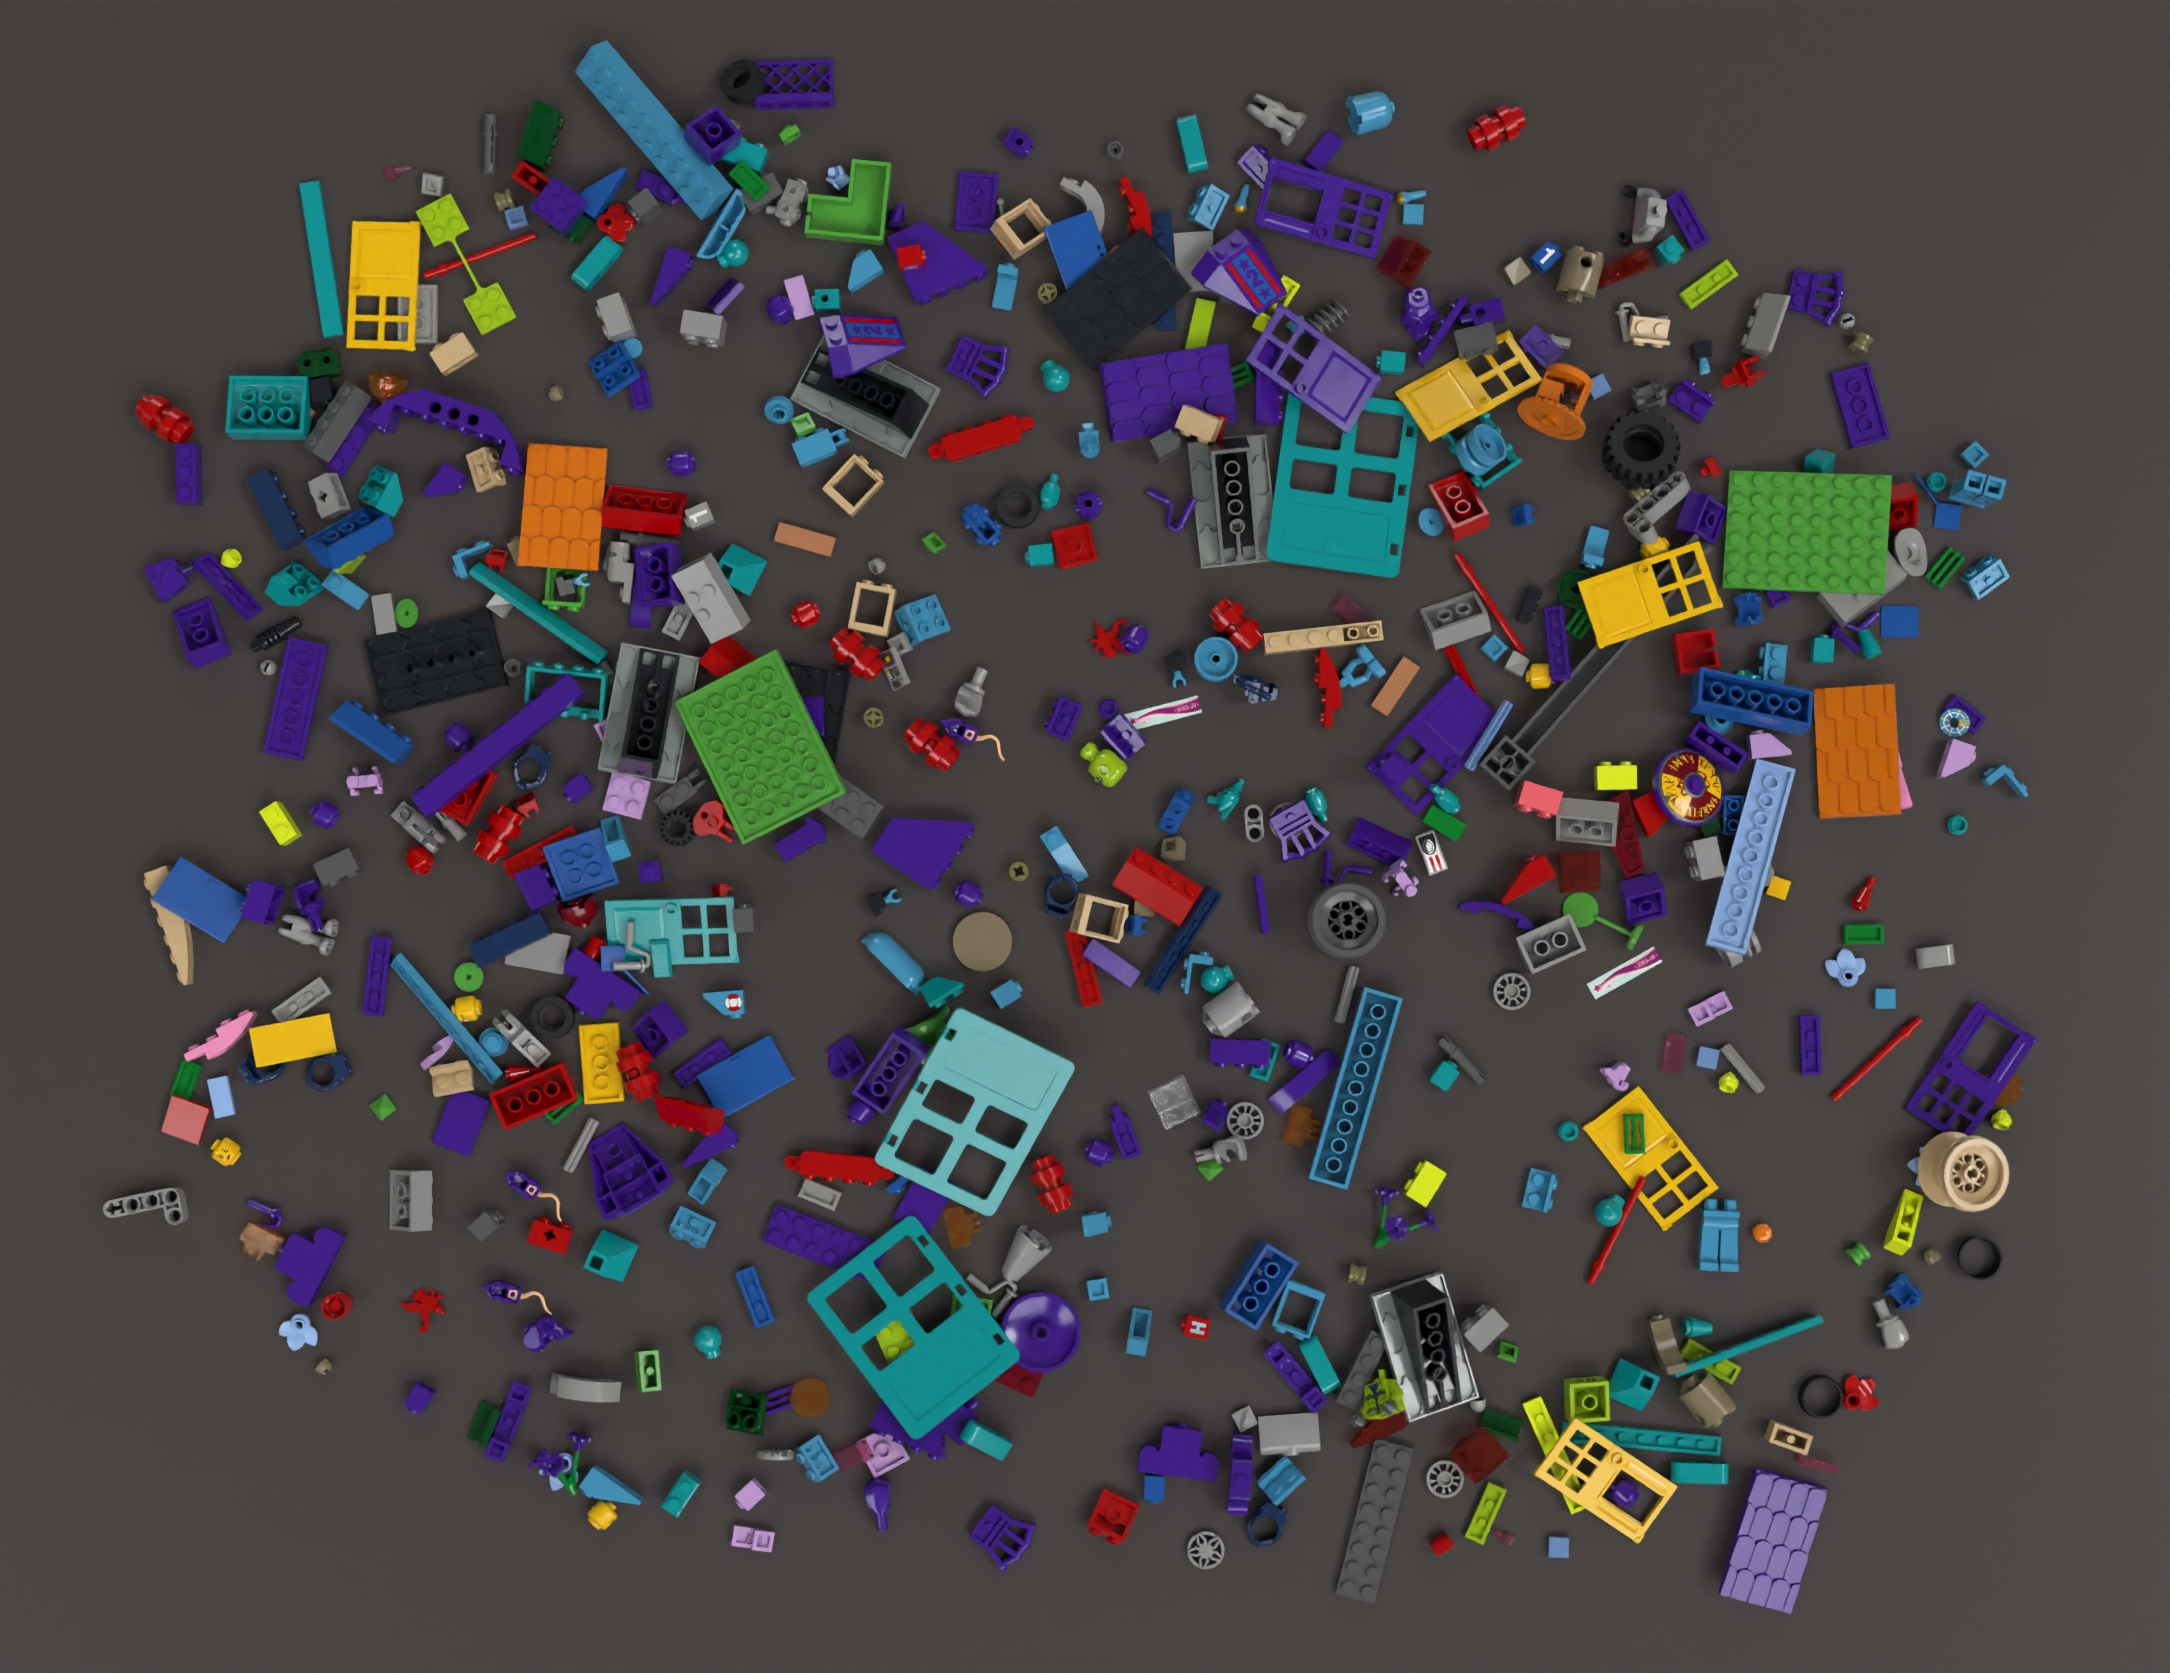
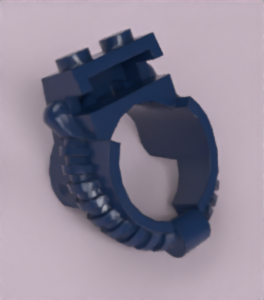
M1234 674L1232 677L1234 683L1245 689V695L1251 704L1276 700V697H1279L1280 690H1278L1276 684L1270 682L1269 687L1267 682L1261 681L1259 676Z
M537 743L535 745L531 744L529 748H525L524 754L518 756L515 762H513V780L515 779L516 787L522 791L540 788L549 775L548 768L551 766L550 761L553 759V753L548 750H542V746ZM530 759L536 760L541 766V773L537 781L531 784L522 782L519 777L521 764Z
M1066 872L1064 875L1057 874L1049 878L1045 884L1044 892L1046 897L1044 902L1046 906L1044 911L1047 914H1054L1061 919H1067L1069 911L1074 909L1078 894L1082 893L1078 881L1072 878V874ZM1058 881H1068L1073 886L1075 895L1070 900L1060 901L1053 895L1052 885Z
M251 1050L248 1057L243 1058L238 1065V1071L243 1074L245 1082L250 1086L253 1084L260 1085L262 1082H270L279 1078L285 1070L286 1063H278L275 1072L264 1073L256 1068L253 1050Z
M332 1053L330 1056L319 1055L315 1059L313 1058L306 1069L307 1076L304 1077L307 1085L311 1084L312 1088L314 1087L315 1090L317 1089V1091L330 1092L334 1088L336 1089L339 1083L345 1082L346 1077L352 1076L353 1073L352 1067L348 1065L349 1059L344 1053L339 1055ZM321 1061L330 1063L335 1069L333 1081L326 1086L315 1082L312 1076L315 1066Z
M1269 1499V1501L1266 1500L1264 1505L1259 1507L1258 1511H1255L1254 1514L1252 1513L1249 1519H1247V1526H1245L1247 1536L1251 1539L1250 1544L1258 1548L1259 1545L1267 1547L1278 1542L1284 1532L1283 1525L1287 1523V1509L1283 1506L1278 1507ZM1261 1517H1271L1277 1524L1276 1532L1270 1539L1260 1540L1253 1534L1252 1527Z

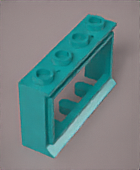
M1488 411L1477 416L1482 424L1491 426L1503 438L1500 428L1494 425ZM1449 431L1440 436L1443 440L1446 438L1450 444L1448 446L1449 450L1454 456L1457 455V441ZM1504 438L1507 449L1506 458L1510 465L1487 481H1484L1481 475L1469 472L1472 475L1470 479L1476 488L1480 487L1483 490L1521 464L1522 459L1517 458L1512 450L1513 447ZM1459 462L1462 469L1467 472L1468 470Z
M533 661V664L531 663L527 666L524 705L534 697L535 672L561 675L569 673L570 676L601 679L599 709L571 706L560 717L573 715L580 716V719L584 720L589 717L598 718V722H603L606 719L609 672H604L603 668L586 670L584 666L578 665L568 668L561 663H553V666L545 665V662Z

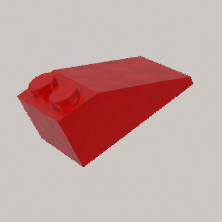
M1464 470L1428 485L1443 523L1454 542L1490 527L1489 512Z
M490 770L442 808L440 812L469 826L493 789L500 774Z
M1534 854L1525 859L1526 863L1521 866L1498 899V904L1504 905L1556 876L1545 855L1539 856V854Z

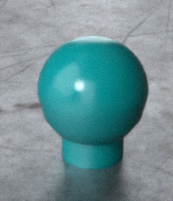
M732 239L726 243L723 251L716 257L724 269L729 266L738 267L747 261L749 250L743 241Z
M1049 360L1041 366L1043 382L1048 390L1061 392L1066 389L1070 376L1063 366L1056 365L1054 360Z
M1228 965L1221 968L1212 966L1203 971L1201 984L1207 992L1219 993L1226 988L1228 981L1234 979Z
M1611 1194L1608 1199L1599 1202L1595 1208L1597 1221L1608 1227L1619 1223L1625 1201L1620 1196Z
M703 1326L698 1329L694 1336V1343L698 1350L705 1353L706 1359H712L721 1354L719 1347L722 1339L719 1330L713 1326Z

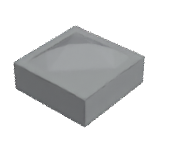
M423 173L421 193L441 197L443 195L444 176Z
M901 632L887 640L890 648L896 647L899 656L913 650L905 632Z
M1249 1405L1231 1414L1240 1432L1258 1424Z

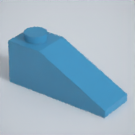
M1057 826L1040 836L1063 873L1072 874V878H1075V881H1078V883L1089 876Z
M596 1464L579 1486L582 1489L581 1492L589 1498L594 1497L595 1499L640 1505L644 1500L641 1495Z

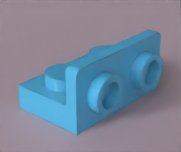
M1204 184L1198 189L1196 193L1197 198L1188 209L1187 220L1195 221L1209 231H1213L1230 195L1212 184Z
M1990 554L1983 557L1973 567L1968 568L1959 578L1967 583L1974 598L1980 600L2010 578L2001 559Z
M1770 642L1763 643L1758 651V658H1761V663L1757 667L1756 676H1761V680L1784 685L1787 645L1770 644Z
M1530 1167L1521 1206L1547 1213V1210L1551 1209L1553 1198H1551L1552 1190H1555L1557 1187L1558 1179L1555 1178L1556 1174Z
M680 1206L670 1225L669 1233L678 1240L684 1239L695 1248L701 1247L705 1249L707 1241L716 1226V1222Z
M819 1434L794 1449L796 1459L800 1464L804 1465L807 1470V1477L814 1481V1483L821 1482L839 1469Z
M1284 1456L1268 1472L1264 1473L1256 1483L1264 1490L1273 1503L1278 1505L1306 1478L1295 1464Z

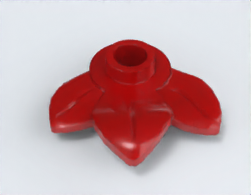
M617 203L611 205L607 213L599 216L597 226L601 232L608 233L612 240L626 242L625 232L634 228L637 222L632 216L624 214L625 204ZM609 220L611 225H605L604 221Z
M1855 1374L1849 1376L1844 1384L1845 1392L1842 1395V1404L1849 1410L1860 1408L1868 1411L1875 1408L1880 1403L1877 1398L1871 1395L1875 1386V1380L1865 1378L1859 1381ZM1850 1396H1854V1402L1852 1403L1848 1401Z

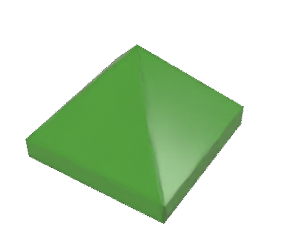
M934 531L922 539L927 551L934 554L947 546Z
M385 1093L369 1105L380 1121L397 1109Z
M1215 1159L1202 1161L1196 1166L1208 1182L1223 1170V1167Z
M1499 1341L1497 1357L1503 1361L1516 1363L1519 1347Z

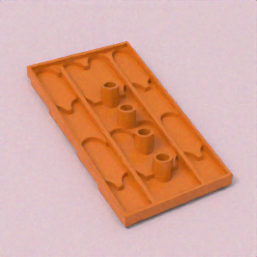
M528 443L518 566L598 571L608 448Z
M1895 684L1813 689L1820 818L1901 815Z

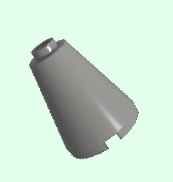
M1021 1225L1018 1228L1002 1267L1003 1277L1010 1282L1021 1279L1048 1255L1053 1248L1048 1246L1050 1244L1049 1240L1034 1229L1031 1232L1026 1230L1028 1227L1026 1225Z

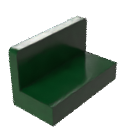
M484 1400L481 1401L467 1437L479 1442L478 1446L486 1449L491 1437H493L504 1408Z
M1485 1408L1478 1427L1483 1431L1519 1442L1520 1438L1518 1435L1523 1420Z

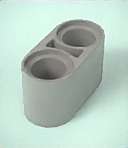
M1249 805L1244 811L1245 835L1247 840L1253 843L1259 842L1264 836L1263 814L1261 808L1257 805ZM1254 808L1258 811L1256 819L1248 817L1249 809ZM1257 828L1260 831L1258 839L1250 837V829Z
M1953 944L1915 949L1918 969L1956 964Z

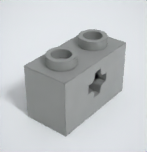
M325 473L308 482L310 493L315 500L317 512L321 519H333L351 510L338 473Z

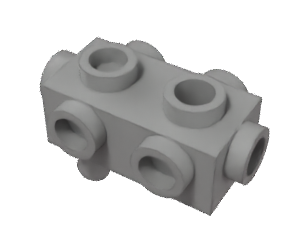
M796 178V181L788 179L777 205L766 207L767 214L775 213L774 216L780 219L779 223L791 227V224L795 225L801 216L803 203L808 198L809 188L806 187L807 182Z

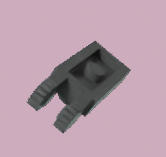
M699 768L687 777L682 778L654 800L665 815L677 809L709 782L705 778L695 786L691 784L690 781L702 772Z

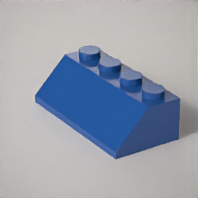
M363 506L304 539L303 542L322 566L336 570L348 561L357 559L364 552L371 551L378 544L387 542L395 534L389 514Z
M355 700L353 703L345 701L330 715L328 719L393 764L402 766L416 747L411 744L413 741L405 734L400 736L395 733V727L389 723L382 724L379 721V716L371 711L368 714L363 710L364 706Z
M1260 1238L1219 1303V1306L1228 1314L1257 1331L1299 1263Z

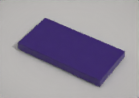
M1869 363L1830 373V379L1850 448L1855 449L1890 439Z

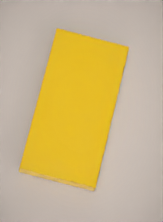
M329 1013L249 1029L256 1068L337 1052Z
M619 1022L579 1025L584 1104L625 1101L623 1073L619 1074L615 1064L619 1061L616 1052L621 1049Z

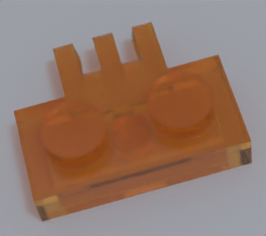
M1293 1104L1282 1142L1302 1147L1304 1138L1318 1141V1137L1311 1134L1312 1132L1320 1134L1321 1130L1313 1127L1314 1124L1322 1126L1323 1122L1310 1119L1313 1109Z
M963 1205L943 1210L952 1249L971 1245L970 1235L983 1232L982 1228L974 1229L973 1227L981 1224L980 1220L972 1221V1218L979 1216L978 1212L965 1215Z
M249 1220L239 1234V1239L246 1242L241 1253L246 1254L248 1249H251L248 1256L252 1258L258 1252L255 1257L257 1261H260L265 1252L275 1256L284 1242L285 1236Z

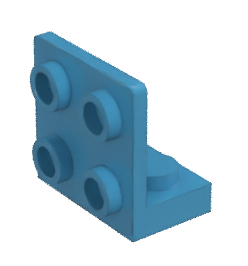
M936 595L903 605L894 612L901 631L906 633L912 647L926 639L951 630Z

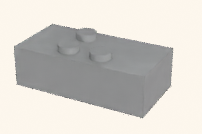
M1888 550L1885 595L1905 581L1908 575ZM1819 592L1817 599L1837 623L1844 627L1885 595Z
M711 552L680 567L671 575L711 644L743 629L751 621Z

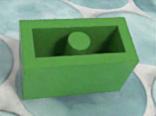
M658 1350L634 1352L637 1392L661 1390Z

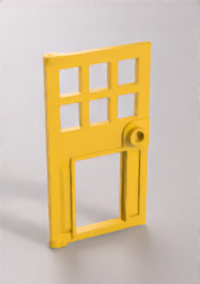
M1576 1417L1571 1420L1544 1460L1533 1471V1475L1541 1478L1631 1538L1637 1544L1643 1539L1646 1530L1677 1489V1485ZM1577 1429L1590 1437L1583 1448L1569 1441ZM1594 1442L1607 1449L1600 1461L1587 1453ZM1565 1445L1578 1453L1571 1464L1558 1457ZM1583 1458L1596 1465L1589 1476L1576 1469ZM1554 1461L1567 1469L1560 1480L1547 1473V1470ZM1620 1470H1623L1661 1496L1642 1523L1602 1497ZM1572 1473L1585 1481L1578 1492L1565 1485Z

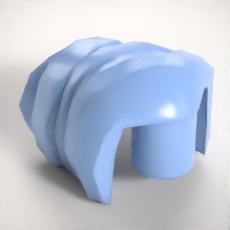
M842 165L828 169L826 181L840 191L850 181V177L846 174Z

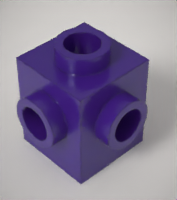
M1090 490L1079 493V497H1076L1077 503H1074L1076 514H1080L1081 518H1086V520L1097 518L1098 514H1101L1100 508L1103 507L1101 497H1096L1095 492L1091 493ZM1091 501L1092 506L1086 507L1085 502Z

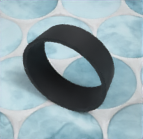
M1974 1237L1966 1240L1959 1247L1957 1253L1959 1267L1968 1277L1974 1280H1988L1994 1277L2002 1266L2003 1257L2001 1249L1993 1240L1986 1237ZM1975 1239L1987 1242L1992 1247L1995 1255L1992 1268L1982 1275H1972L1966 1272L1961 1264L1963 1248Z
M1822 1374L1812 1375L1801 1384L1798 1391V1402L1802 1410L1809 1416L1828 1418L1835 1415L1841 1408L1843 1401L1842 1392L1836 1381L1831 1377ZM1820 1380L1833 1383L1839 1390L1837 1407L1833 1412L1825 1416L1813 1414L1805 1403V1393L1808 1387Z

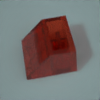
M1396 235L1376 270L1409 289L1432 251L1416 241Z

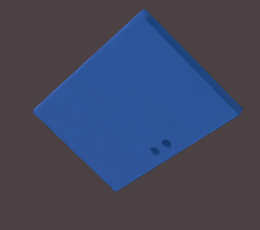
M1092 210L1043 227L1066 291L1108 256Z
M181 856L154 896L151 897V900L223 944L241 919L242 912H240L243 901L247 899L243 894Z
M770 1035L696 1075L713 1106L725 1110L724 1118L795 1079Z

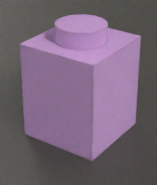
M753 1477L734 1496L736 1498L735 1502L741 1509L745 1508L749 1511L768 1491Z

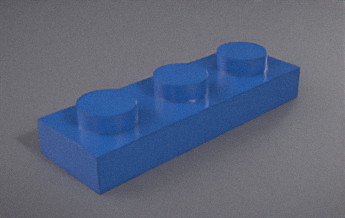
M755 1265L735 1272L756 1329L775 1322L776 1320Z

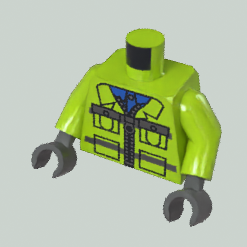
M1385 1370L1373 1371L1374 1383L1366 1385L1364 1388V1404L1358 1414H1353L1349 1419V1423L1354 1427L1363 1426L1365 1424L1364 1419L1381 1420L1406 1410L1403 1390L1397 1380L1386 1379Z

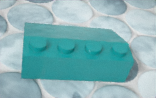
M229 376L225 433L232 440H306L307 436L311 433L308 377Z

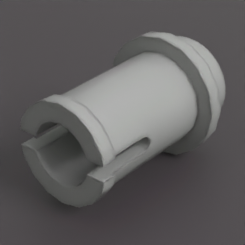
M1554 333L1547 334L1561 349L1569 350L1571 338L1555 336Z

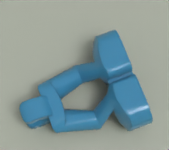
M1363 643L1356 648L1359 658L1351 659L1341 672L1344 676L1339 681L1341 688L1348 684L1355 687L1367 682L1371 674L1379 679L1386 674V671ZM1365 663L1367 670L1364 675L1353 678L1351 673L1356 665Z

